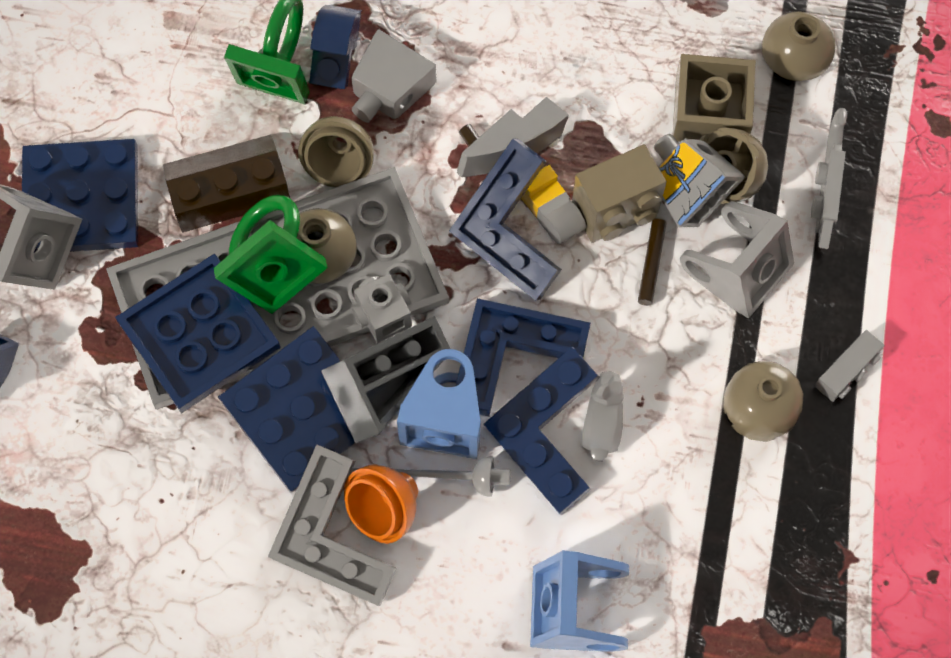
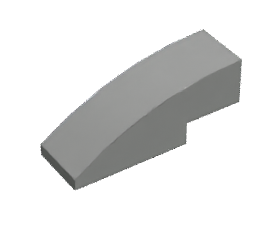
M545 97L523 118L510 109L462 152L457 174L463 178L489 173L513 138L519 139L536 153L544 150L562 136L569 115L548 97Z

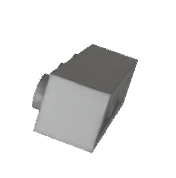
M866 329L818 379L814 387L832 402L838 397L843 399L852 389L849 385L854 380L859 382L868 371L865 368L869 364L874 366L882 358L883 354L880 352L885 345Z

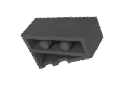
M435 316L321 371L356 443L380 434L387 426L386 423L400 409L401 404L430 357L438 351L451 349ZM443 361L436 365L434 371L441 365Z

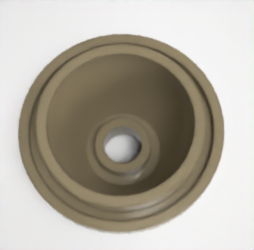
M789 12L776 18L767 28L762 40V54L767 65L776 74L793 81H807L819 77L830 67L835 55V38L827 23L816 15L808 12ZM797 32H805L808 34V37L801 36Z
M330 116L315 121L304 132L299 143V159L305 171L314 180L329 187L336 188L364 178L369 174L373 165L374 147L370 136L359 124L344 117ZM336 138H343L347 143L340 142Z
M314 208L300 212V227L297 239L324 256L328 266L324 272L310 283H327L341 277L351 267L356 256L357 243L353 229L341 215L328 209ZM313 232L323 234V237L319 240L309 239L310 234Z

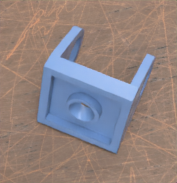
M444 349L430 357L400 406L397 419L400 445L477 459L480 447L481 420L473 365L464 353L454 349ZM443 360H456L464 367L465 377L459 385L455 387L441 386L447 382L456 383L457 373H442L434 378V369Z
M562 550L533 566L530 647L600 652L627 650V638L576 628L578 578L617 579L629 576V565L624 562L589 554Z

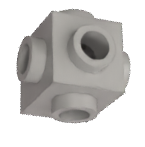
M390 273L382 277L372 276L364 280L359 285V288L354 290L356 304L351 306L354 316L361 328L368 326L376 343L412 327L411 312L407 307L411 304L410 297L402 283L397 285L394 283Z

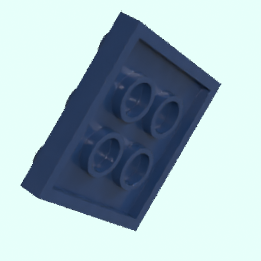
M135 139L27 145L22 147V192L82 219L70 252L138 247V145ZM41 241L36 245L34 253L40 247Z
M215 253L115 317L181 414L281 348L279 341L250 301L215 278L214 267L221 262Z
M314 326L218 396L219 401L290 493L299 486L316 445L342 454L356 443L321 372L340 362V359Z

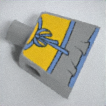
M667 134L661 137L654 145L655 151L663 159V162L658 166L666 180L662 199L678 227H699L745 178L737 168L702 140L684 139L678 143L672 134Z

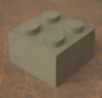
M681 54L675 83L672 131L674 138L680 142L684 139L699 140L704 135H710L722 127L744 130L751 134L753 128L756 60Z
M645 144L577 173L572 202L577 206L585 220L586 228L584 230L591 243L600 239L604 241L612 240L629 226L634 224L642 226L655 219L661 206L666 180Z

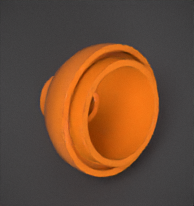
M371 464L355 470L348 476L344 486L346 510L353 524L363 534L374 541L388 544L402 538L412 527L416 514L418 487L415 480L409 474L398 472L387 466Z

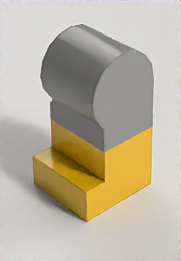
M548 165L541 169L521 199L549 236L557 244H561L586 228V223L577 206L570 201V197L557 181L558 175Z

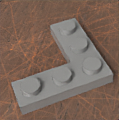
M316 445L268 557L370 603L381 606L397 568L324 536L344 490L345 482L351 474L356 461Z

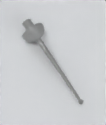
M491 456L480 459L473 471L395 469L398 472H405L412 477L472 480L477 492L487 497H492L494 485H510L511 469H494V457ZM353 468L351 473L359 468Z

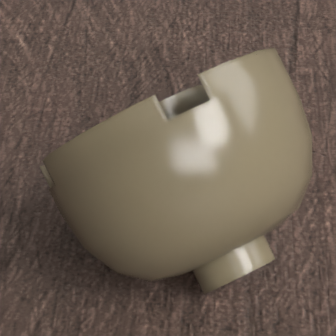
M722 127L710 135L706 134L699 139L711 146L745 176L741 183L721 204H727L730 201H745L759 192L766 180L769 166L766 151L757 138L744 130Z
M761 360L745 365L732 376L724 391L723 409L732 422L731 426L737 433L750 440L768 442L776 437L783 436L785 433L787 434L793 429L802 413L803 391L800 382L788 368L777 362Z

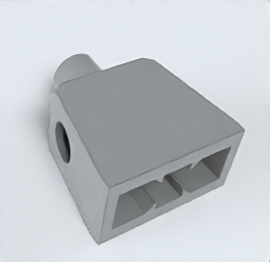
M378 29L352 76L353 92L359 97V100L352 107V112L360 120L367 123L370 122L378 110L394 119L400 117L437 82L436 64Z

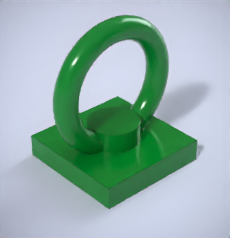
M278 0L267 25L263 47L258 52L231 44L228 45L224 59L237 84L306 105L310 94L308 84L301 66L291 63L303 23V0ZM289 14L286 33L284 36L282 46L278 53L277 49L280 35L285 20Z
M273 195L256 203L242 217L232 235L228 256L214 267V273L218 281L273 314L324 272L328 266L324 256L297 239L300 227V214L296 203L287 196ZM276 210L283 212V229L269 220L249 237L256 224L267 214Z

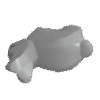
M612 371L602 372L597 379L591 393L592 396L584 421L581 446L591 451V457L595 461H603L608 453L618 451L622 436L623 386L620 375Z

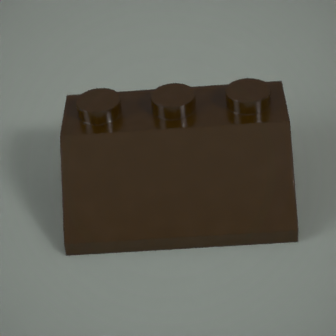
M271 134L163 164L169 195L182 233L244 216L256 203L269 196L284 195L290 198L286 178Z

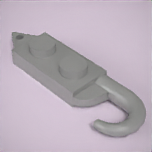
M839 108L835 112L828 134L825 162L818 163L815 176V184L821 185L820 196H814L811 218L817 219L815 232L819 233V248L825 249L829 248L831 233L838 220L846 151H842L843 130L847 119L845 108Z

